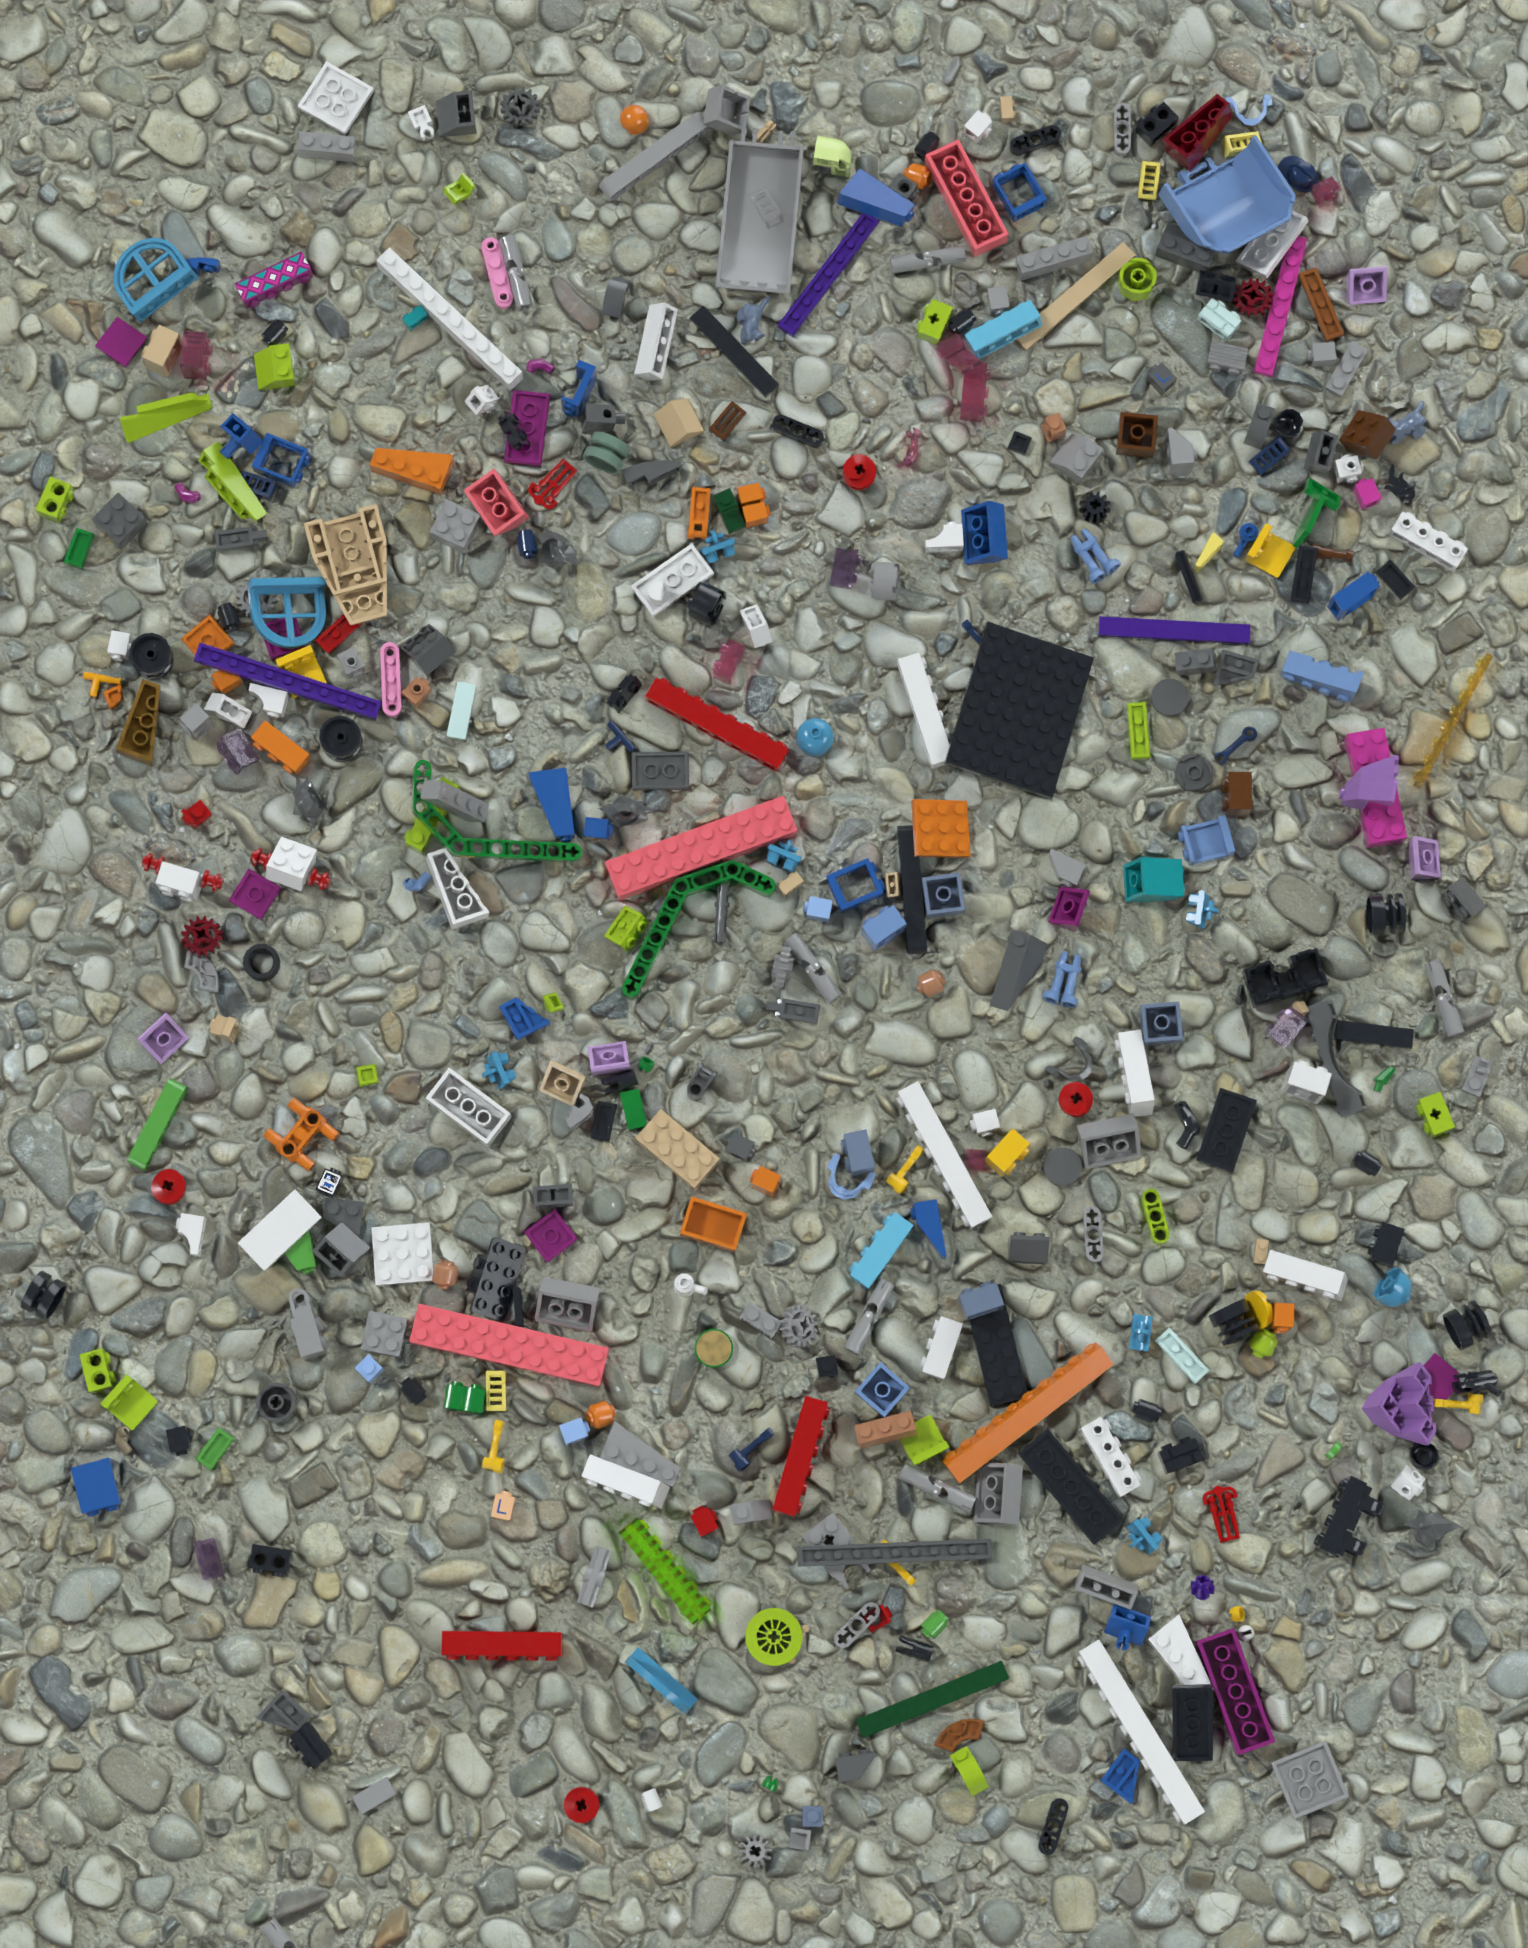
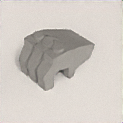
M582 1093L579 1095V1100L584 1105L581 1108L572 1105L571 1110L567 1114L566 1124L570 1131L593 1116L594 1107L591 1105L589 1097Z

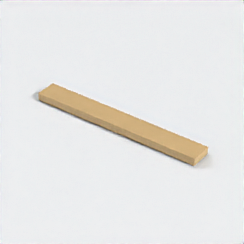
M1122 242L1040 313L1043 326L1020 337L1016 341L1025 351L1030 349L1118 273L1125 263L1135 258L1136 254Z

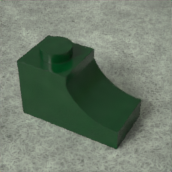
M728 488L713 495V503L728 534L730 535L745 528L746 524L731 489Z

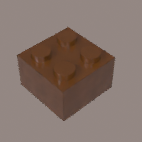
M1358 410L1339 441L1349 453L1377 460L1396 429L1386 416Z
M1121 412L1118 421L1116 455L1153 458L1158 415Z
M1228 772L1227 776L1224 777L1221 783V793H1225V796L1221 803V810L1225 812L1226 817L1248 818L1252 811V772Z

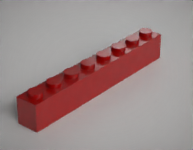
M655 678L645 695L646 702L778 773L789 754V749L785 743L779 740L775 742L770 739L771 737L767 733L762 731L759 733L753 730L754 727L750 724L738 722L735 716L723 714L717 706L705 704L702 698L688 695V692L681 687L675 688L667 679Z

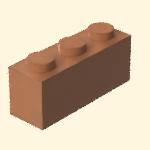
M911 1411L854 1425L861 1449L918 1435Z

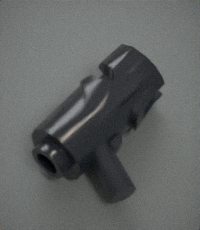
M1492 1370L1468 1372L1467 1374L1461 1373L1453 1376L1455 1380H1458L1452 1382L1453 1391L1457 1395H1468L1487 1390L1496 1397H1499L1502 1393V1390L1495 1387L1498 1378Z

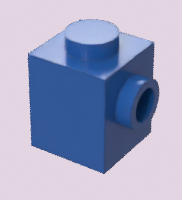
M585 818L583 836L610 840V835L612 836L614 833V824H612L611 820Z

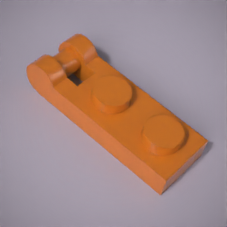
M692 487L688 539L701 538V540L705 541V538H707L711 488ZM695 526H702V531L694 530Z

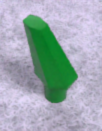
M1387 1067L1373 1079L1376 1082L1373 1091L1381 1093L1383 1084L1387 1085L1396 1068Z

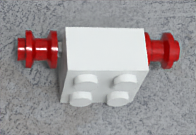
M284 837L280 838L273 853L270 852L266 855L262 852L261 848H258L257 851H253L250 861L253 862L252 866L256 867L258 864L264 866L266 879L302 891L307 880L308 886L311 887L313 884H316L321 891L324 888H328L331 882L329 873L325 872L322 875L318 873L316 868H313L316 863L317 849Z
M152 853L144 856L142 860L144 871L155 870L156 875H158L155 882L163 895L169 897L176 895L186 902H191V900L197 901L201 888L204 889L206 886H210L213 892H217L223 886L224 879L221 878L220 873L213 876L210 875L209 870H205L204 874L201 875L197 871L165 862V857L161 856L159 859H156Z

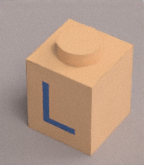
M501 1491L500 1494H495L491 1513L492 1518L511 1522L516 1500L515 1497H512V1493Z

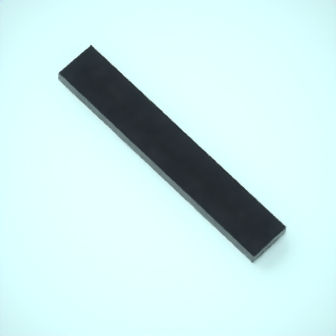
M704 306L689 317L690 321L765 398L779 387L777 381Z

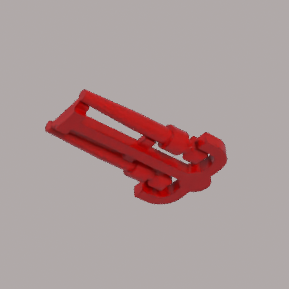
M563 458L544 479L538 482V485L532 482L528 487V493L534 499L536 505H542L545 509L551 510L558 504L553 499L557 498L560 494L559 492L568 484L578 470ZM564 464L566 468L552 481L550 478ZM571 470L572 473L558 486L557 483ZM547 482L550 483V485L544 490V492L541 495H535L532 492L533 489L534 492L538 494L541 491V488H544L547 485ZM554 487V488H556V489H554V490L550 493L551 495H549V496L546 497V502H547L548 504H551V505H547V504L544 502V499H543V498H544V497L552 490V488Z
M1215 1486L1213 1490L1205 1492L1202 1496L1203 1505L1210 1503L1209 1509L1212 1512L1220 1543L1240 1538L1233 1508L1235 1506L1231 1498H1237L1238 1496L1236 1490L1230 1486L1223 1488ZM1230 1490L1232 1494L1230 1492L1224 1493V1498L1227 1500L1226 1507L1229 1509L1225 1511L1222 1494L1223 1491ZM1215 1494L1218 1497L1221 1512L1217 1513L1218 1509L1217 1505H1215V1497L1209 1496L1207 1498L1208 1495ZM1227 1514H1230L1235 1535L1231 1536ZM1219 1516L1223 1518L1227 1537L1224 1538L1222 1537Z

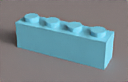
M1028 300L1027 302L1020 303L1010 311L1003 312L997 318L986 321L982 326L971 329L965 334V338L973 355L979 360L1043 326L1037 309L1031 300Z
M896 1212L892 1216L890 1214L887 1215L882 1223L885 1225L883 1229L875 1232L871 1238L873 1240L871 1246H865L860 1254L862 1258L859 1263L855 1261L849 1269L851 1272L849 1277L867 1290L873 1285L914 1226Z

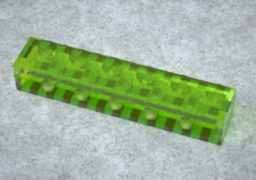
M636 1517L618 1533L692 1625L696 1624L711 1611V1602L705 1595L701 1597L697 1593L699 1590L698 1586L693 1580L689 1582L685 1578L687 1573L681 1565L676 1567L672 1562L674 1557L669 1550L664 1551L659 1546L662 1542L656 1534L651 1536L647 1531L650 1527L643 1518L639 1521Z

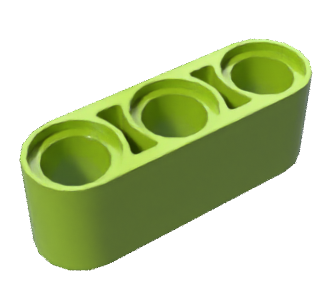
M1150 1188L1142 1194L1141 1204L1151 1241L1155 1245H1163L1169 1239V1229L1160 1195L1157 1190ZM1146 1194H1153L1155 1202H1147L1145 1199ZM1151 1213H1158L1160 1220L1158 1222L1152 1221L1150 1218ZM1155 1232H1163L1165 1239L1157 1240Z

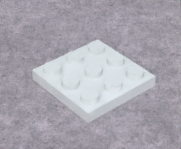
M326 61L297 107L302 112L346 135L374 92V88Z
M430 1222L371 1227L376 1286L432 1281L433 1256Z

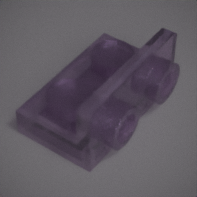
M836 548L829 586L852 589V585L857 583L858 573L855 572V568L860 566L861 555H858L859 549L855 548L852 551Z
M240 728L222 735L216 744L218 752L224 756L228 767L233 770L235 775L239 774L243 768L258 762L260 759Z
M1290 1005L1286 1011L1282 1009L1277 1015L1276 1019H1278V1022L1276 1024L1272 1022L1266 1029L1268 1034L1264 1039L1268 1040L1272 1037L1284 1048H1287L1309 1019Z
M209 1538L203 1541L197 1540L192 1542L203 1580L208 1581L224 1576L225 1573L215 1539Z

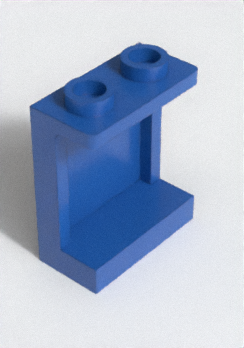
M579 359L576 364V374L581 383L573 399L564 396L561 398L562 411L565 415L572 418L575 416L580 418L597 380L596 366Z
M109 1457L71 1468L81 1513L87 1514L88 1517L99 1515V1511L104 1509L107 1512L119 1509L118 1506L122 1505L112 1468L113 1462Z

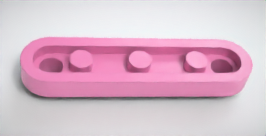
M486 238L482 242L481 247L495 304L501 309H508L513 304V294L500 243L495 238ZM489 244H493V245H494L493 248H488L487 246H488ZM501 296H507V299L502 300L500 298Z
M387 642L380 649L382 708L388 717H397L402 711L400 651L395 643ZM393 651L394 654L392 656H388L387 652ZM390 706L396 707L394 711L389 710Z

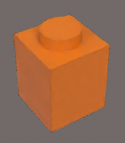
M220 670L211 674L213 687L216 692L220 690L222 694H226L242 684L241 679L236 675Z

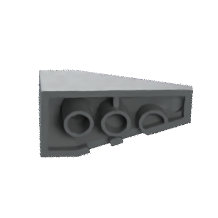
M1012 929L990 1006L1009 1011L1041 965L1047 943L1030 934Z

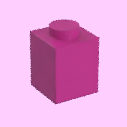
M1364 478L1356 482L1353 492L1361 510L1379 504L1381 496L1373 478L1369 480Z

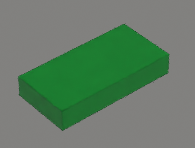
M76 528L65 556L64 564L83 569L95 534Z
M639 1088L621 1092L620 1096L628 1131L645 1127L647 1123Z

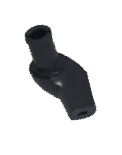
M1180 1101L1174 1107L1184 1127V1131L1176 1145L1187 1150L1194 1136L1200 1134V1126L1187 1102Z

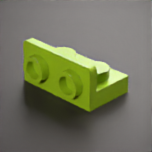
M625 905L604 937L628 953L635 946L642 932L646 930L649 921L641 913Z

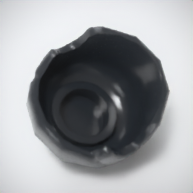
M1285 409L1276 416L1273 428L1277 436L1283 439H1292L1300 433L1303 419L1296 410Z
M1415 1442L1409 1450V1460L1412 1466L1418 1470H1430L1436 1466L1439 1460V1452L1431 1443L1429 1445H1422Z

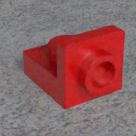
M201 799L187 810H181L184 815L181 817L187 826L192 825L194 829L213 816Z

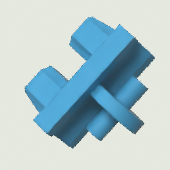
M711 530V537L705 538L707 544L711 542L714 544L700 549L701 554L705 555L708 563L719 560L716 554L718 549L722 548L725 557L734 555L733 544H735L734 538L730 537L719 542V539L724 538L723 532L716 534L714 530Z
M789 839L787 843L780 841L779 847L769 844L766 862L776 866L779 858L786 861L783 869L792 873L796 866L800 865L801 857L793 854L797 852L798 848L791 846L793 840Z
M1205 891L1189 895V905L1197 906V911L1188 912L1186 921L1189 924L1196 925L1199 929H1205L1206 920H1212L1213 914H1218L1219 909L1214 907V901H1209V895Z
M495 1051L486 1058L488 1062L484 1065L486 1071L481 1075L483 1078L489 1077L491 1083L496 1081L500 1090L512 1082L516 1075L512 1069L507 1071L503 1069L502 1065L509 1063L507 1053L497 1054V1051Z
M1133 1314L1128 1349L1148 1352L1152 1316Z
M1147 1517L1139 1520L1136 1519L1127 1528L1131 1532L1128 1536L1133 1541L1129 1547L1132 1548L1136 1545L1139 1551L1144 1549L1147 1555L1159 1548L1158 1545L1163 1538L1157 1532L1152 1535L1147 1532L1146 1529L1151 1526V1522Z

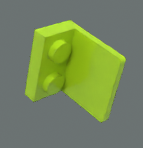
M126 1374L100 1404L133 1431L156 1406L158 1400Z
M931 1415L915 1422L918 1435L900 1439L913 1466L949 1449L947 1442L944 1441Z

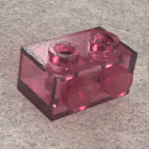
M728 638L727 643H723L719 653L721 656L719 661L715 660L711 670L714 671L713 678L731 685L746 652V646Z

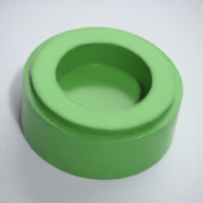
M1336 1441L1325 1456L1332 1460L1342 1448V1444Z

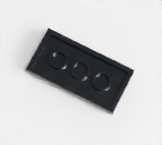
M1220 1088L1196 1161L1233 1173L1257 1100Z
M1212 1684L1172 1685L1174 1761H1213Z

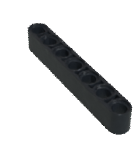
M913 825L897 826L904 920L907 923L905 930L907 954L927 953L920 858L914 855Z

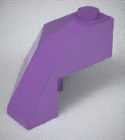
M1394 755L1361 767L1345 784L1344 788H1340L1338 799H1341L1340 805L1360 810L1364 809L1368 801L1392 806L1398 785V779H1395V777L1398 776L1397 765L1399 756Z
M1417 1362L1386 1379L1368 1396L1361 1408L1372 1423L1393 1436L1422 1445H1429L1436 1433V1423L1432 1422L1434 1401L1433 1396H1430L1429 1384H1432L1431 1375L1421 1362Z

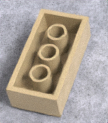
M661 1109L635 1138L638 1144L694 1191L720 1162V1158Z

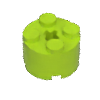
M1133 258L1121 267L1119 273L1118 288L1120 294L1133 301L1147 299L1154 290L1157 272L1146 259Z

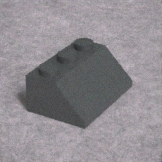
M1168 222L1155 256L1199 272L1200 270L1209 271L1216 252L1195 244L1184 234L1178 225Z

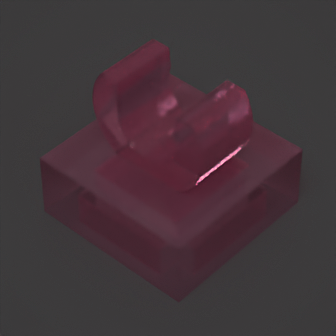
M966 1149L965 1168L984 1170L985 1150Z

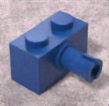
M234 413L220 426L231 439L219 451L227 459L239 447L252 454L264 442L251 427Z
M1113 1604L1104 1633L1118 1638L1116 1642L1118 1649L1123 1644L1122 1650H1127L1129 1642L1142 1646L1149 1628L1151 1616Z

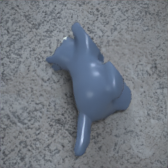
M769 296L764 298L759 306L747 303L738 310L737 321L743 324L740 334L743 345L747 343V340L750 343H755L762 339V337H765V334L760 333L758 325L762 311L770 301Z
M1420 401L1415 410L1408 413L1402 420L1393 421L1390 418L1388 419L1396 429L1390 440L1391 444L1400 443L1407 435H1412L1414 439H1419L1424 435L1426 429L1423 425L1426 419L1420 413L1424 408V401Z

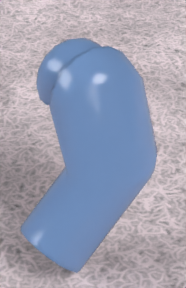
M424 872L419 879L406 878L403 881V885L406 890L420 891L432 877L427 872Z

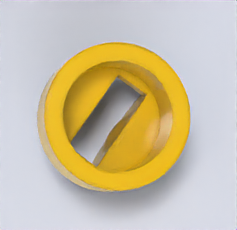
M1235 1606L1230 1609L1229 1614H1232V1616L1229 1618L1232 1621H1244L1245 1612L1242 1606Z

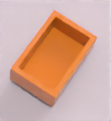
M691 1196L680 1230V1236L736 1253L747 1213Z

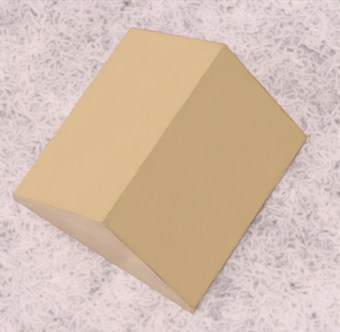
M688 399L670 401L654 414L670 448L704 432Z
M551 1060L539 1091L572 1106L576 1104L587 1082L586 1076Z

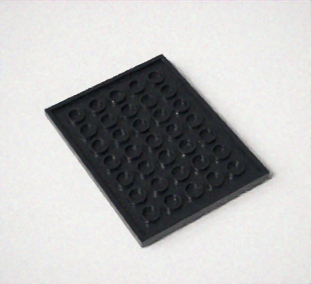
M987 621L944 764L1052 799L1094 657Z

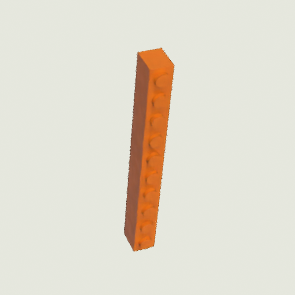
M1095 1342L1087 1345L1082 1353L1070 1358L1065 1366L1057 1368L1052 1376L1040 1381L1035 1389L1026 1392L1017 1403L1010 1404L1004 1413L995 1416L987 1426L979 1428L974 1436L970 1439H965L957 1449L948 1452L945 1458L941 1460L952 1477L960 1484L1114 1364L1099 1344Z

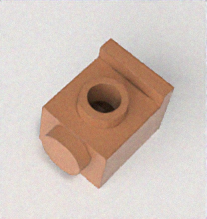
M1060 413L1046 417L1044 424L1040 425L1047 443L1065 436L1066 427Z
M416 676L406 689L401 692L402 697L418 708L432 692L429 687L431 684L424 677L419 679ZM417 686L421 688L419 692L414 691Z

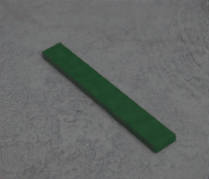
M999 1661L855 1720L862 1738H865L1009 1679L1003 1661Z

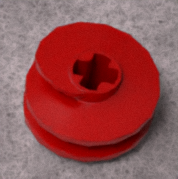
M856 454L845 461L843 480L847 486L855 490H864L873 484L876 478V466L870 457ZM858 470H862L861 475L857 474Z
M1070 1082L1060 1091L1058 1102L1064 1113L1073 1117H1082L1092 1107L1093 1094L1085 1084ZM1075 1095L1078 1096V1099H1081L1077 1104L1073 1103L1074 1100H1071Z
M164 1169L154 1177L151 1183V1191L160 1203L167 1205L175 1204L185 1195L186 1181L178 1171ZM167 1183L173 1185L171 1186L172 1190L168 1191L167 1189H164L165 1187H167Z
M587 1787L574 1788L564 1799L565 1813L570 1820L576 1823L589 1822L599 1811V1799L595 1792ZM584 1799L587 1808H582V1811H580L576 1803Z

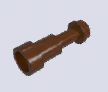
M1317 544L1311 545V547L1318 548L1316 560L1318 558L1330 560L1337 558L1345 559L1346 563L1352 562L1353 551L1347 549V552L1335 551L1333 548L1320 547Z

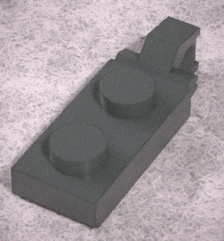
M251 526L214 532L217 552L254 547L259 545V542L268 540L267 530L257 531V528H252Z
M784 998L777 999V1003L767 1001L766 1011L774 1012L775 1017L817 1025L820 1010L819 1004Z

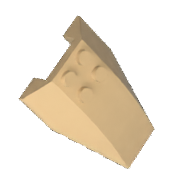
M377 504L359 508V513L327 522H323L321 518L304 523L313 560L350 626L386 617L387 540Z

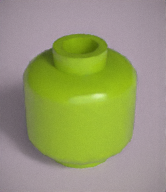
M1265 1328L1255 1331L1249 1343V1347L1254 1350L1252 1354L1262 1359L1264 1356H1272L1278 1344L1276 1334Z

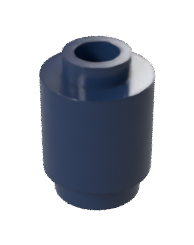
M532 530L519 531L517 536L519 555L524 559L534 558L538 553L535 534H533Z

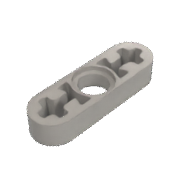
M1126 103L1117 104L1113 113L1114 152L1120 157L1127 156L1131 149V109ZM1120 109H1123V111L1126 112L1124 114V120H1120ZM1119 126H1125L1127 128V132L1125 134H1120L1117 131V128ZM1121 139H1124V151L1120 148Z
M1089 1206L1083 1212L1085 1255L1089 1262L1097 1263L1104 1255L1101 1212L1097 1207ZM1090 1210L1097 1214L1094 1217V1224L1098 1223V1226L1092 1225L1087 1227V1224H1091L1090 1217L1086 1216V1214L1090 1213ZM1095 1229L1099 1237L1096 1240H1091L1088 1237L1089 1230ZM1099 1242L1100 1246L1096 1245L1095 1247L1096 1252H1099L1100 1255L1093 1259V1256L1089 1255L1093 1250V1246H1088V1243L1095 1244Z
M873 1602L866 1603L835 1634V1644L840 1648L848 1647L879 1617L880 1607ZM868 1606L871 1608L875 1606L876 1615H870L867 1618L870 1622L866 1624V1621L859 1614L862 1612L865 1615L868 1612L866 1609ZM855 1619H859L863 1623L860 1631L852 1629L851 1624ZM848 1626L849 1630L856 1635L852 1638L850 1634L847 1637L848 1643L840 1644L838 1636L839 1634L845 1635L848 1632L845 1628Z

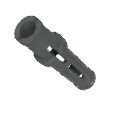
M717 885L714 943H726L727 912L730 907V903H728L729 886Z

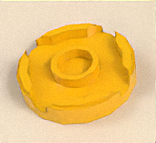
M1257 1290L1247 1293L1244 1298L1251 1310L1245 1316L1246 1318L1255 1317V1320L1250 1322V1325L1258 1324L1260 1330L1269 1327L1268 1325L1273 1321V1309L1271 1303H1268L1266 1300L1267 1296Z

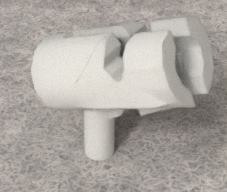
M682 1273L678 1275L674 1282L675 1293L682 1297H687L694 1292L706 1295L708 1292L707 1287L695 1284L693 1278L688 1274Z

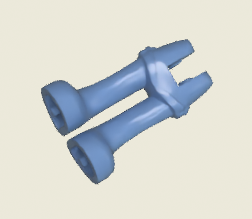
M1084 528L1081 530V534L1085 542L1081 543L1076 535L1071 536L1070 539L1075 553L1080 555L1090 571V582L1095 584L1102 581L1106 574L1107 576L1113 574L1121 566V563L1116 558L1110 560L1099 546L1096 536H1093ZM1088 550H1091L1094 553L1099 563L1101 564L1103 570L1098 567V565L1095 563V561L1089 554Z
M1063 951L1055 964L1056 972L1050 990L1044 991L1042 999L1051 1004H1058L1065 973H1067L1068 978L1060 1005L1067 1008H1076L1078 1000L1074 997V988L1077 976L1081 972V955L1075 954L1072 962L1073 965L1066 963L1068 952Z

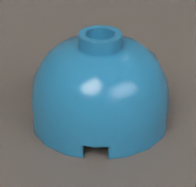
M810 718L804 721L798 728L796 734L797 745L806 755L812 757L822 756L831 749L834 742V732L825 720Z
M1398 1267L1393 1268L1386 1273L1388 1277L1384 1281L1382 1278L1379 1280L1373 1293L1376 1297L1375 1299L1388 1307H1396L1407 1303L1411 1297L1410 1293L1412 1290L1410 1278Z

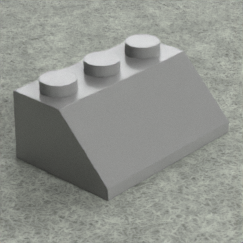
M1134 1114L1077 1125L1078 1140L1085 1169L1142 1158L1139 1128Z
M543 1276L534 1321L592 1332L600 1288Z
M986 1463L977 1470V1498L975 1500L974 1522L1019 1525L1023 1466L1008 1463Z

